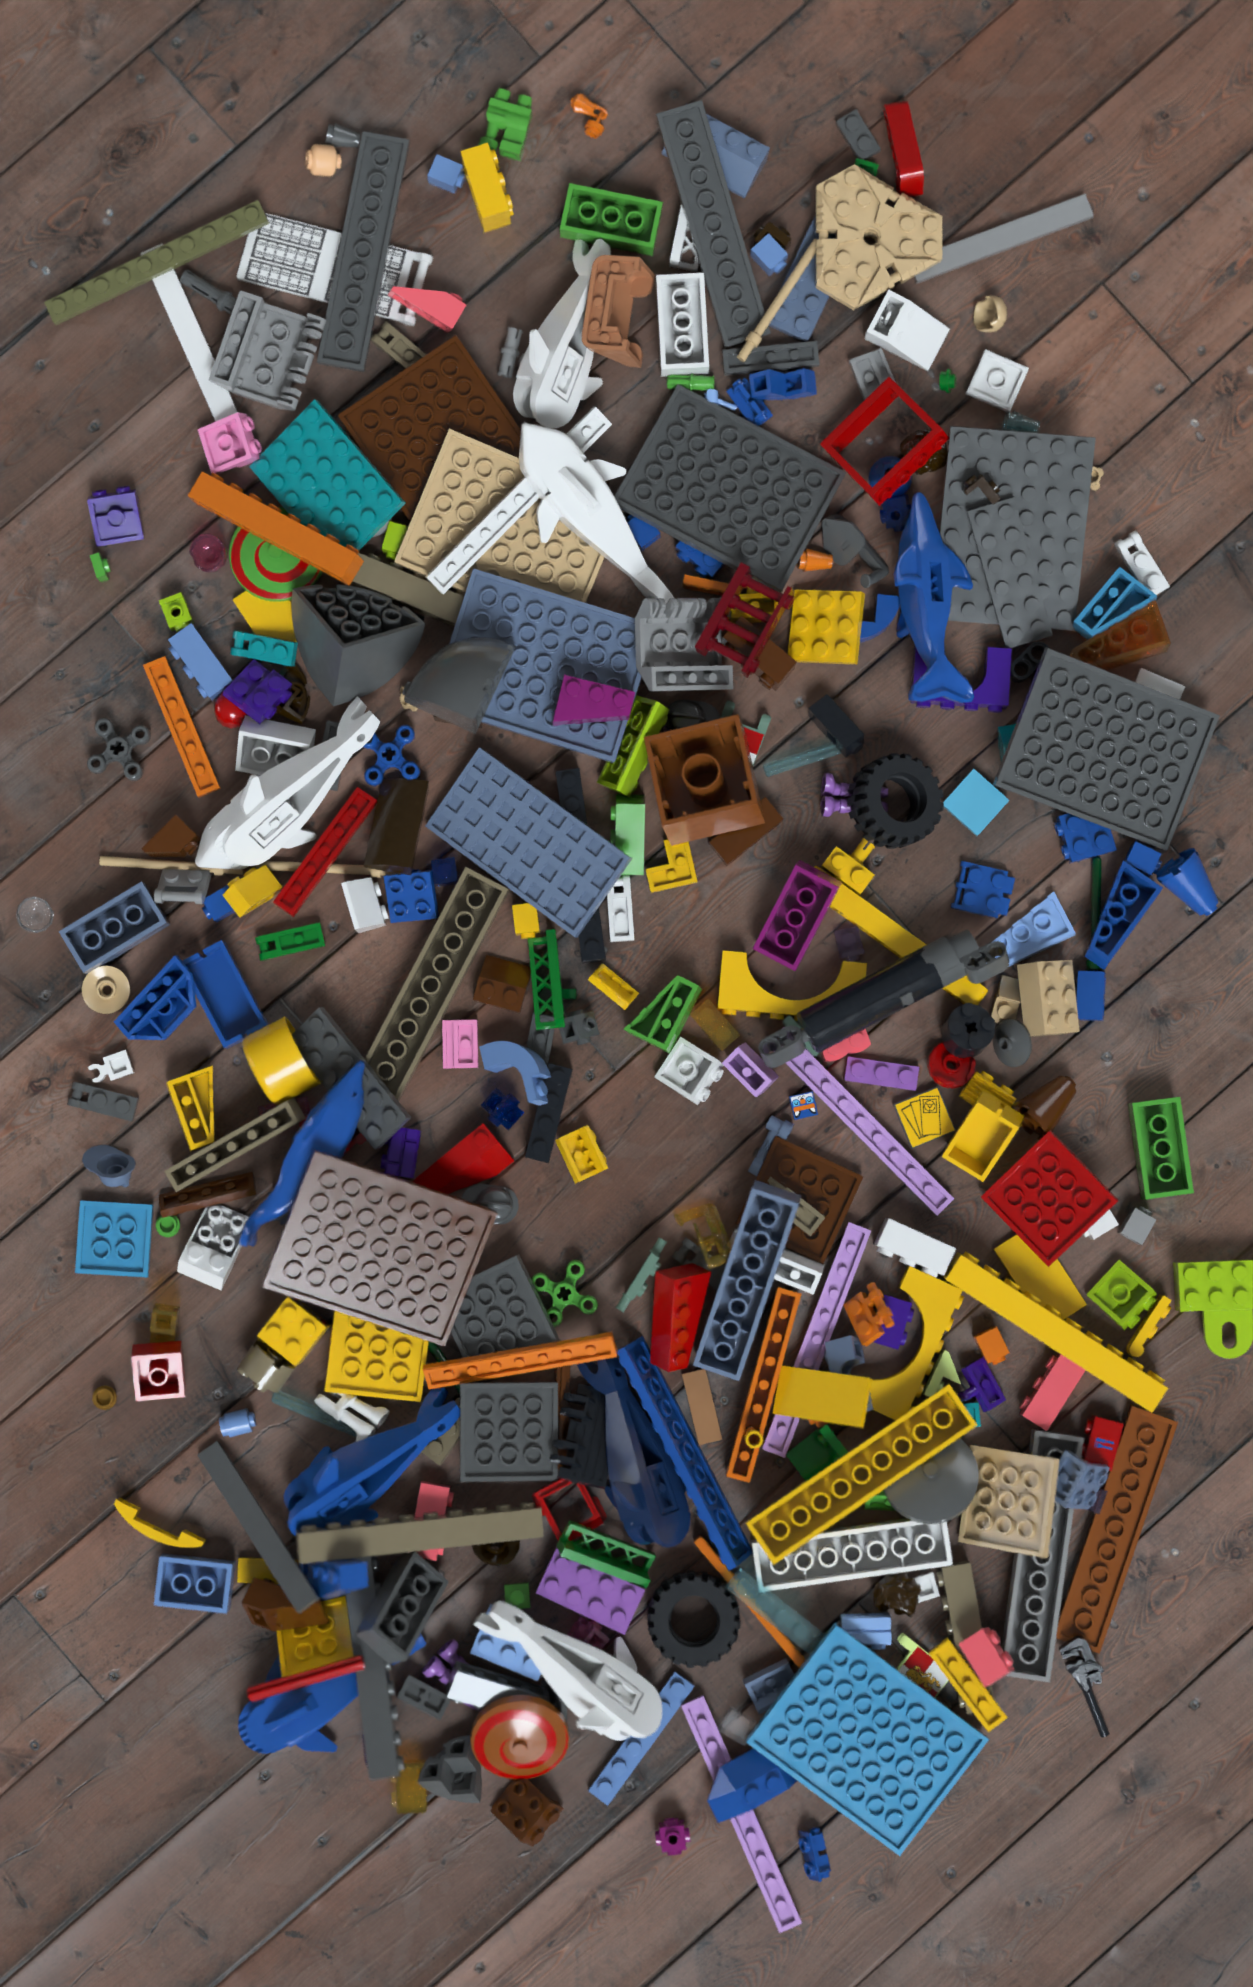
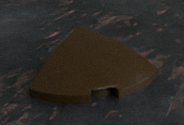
M285 665L279 674L292 683V695L286 703L283 704L281 702L276 707V712L302 724L310 706V696L308 695L307 697L305 689L307 681L296 665Z

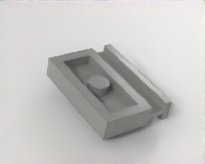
M882 348L849 360V365L864 400L888 377L895 382Z

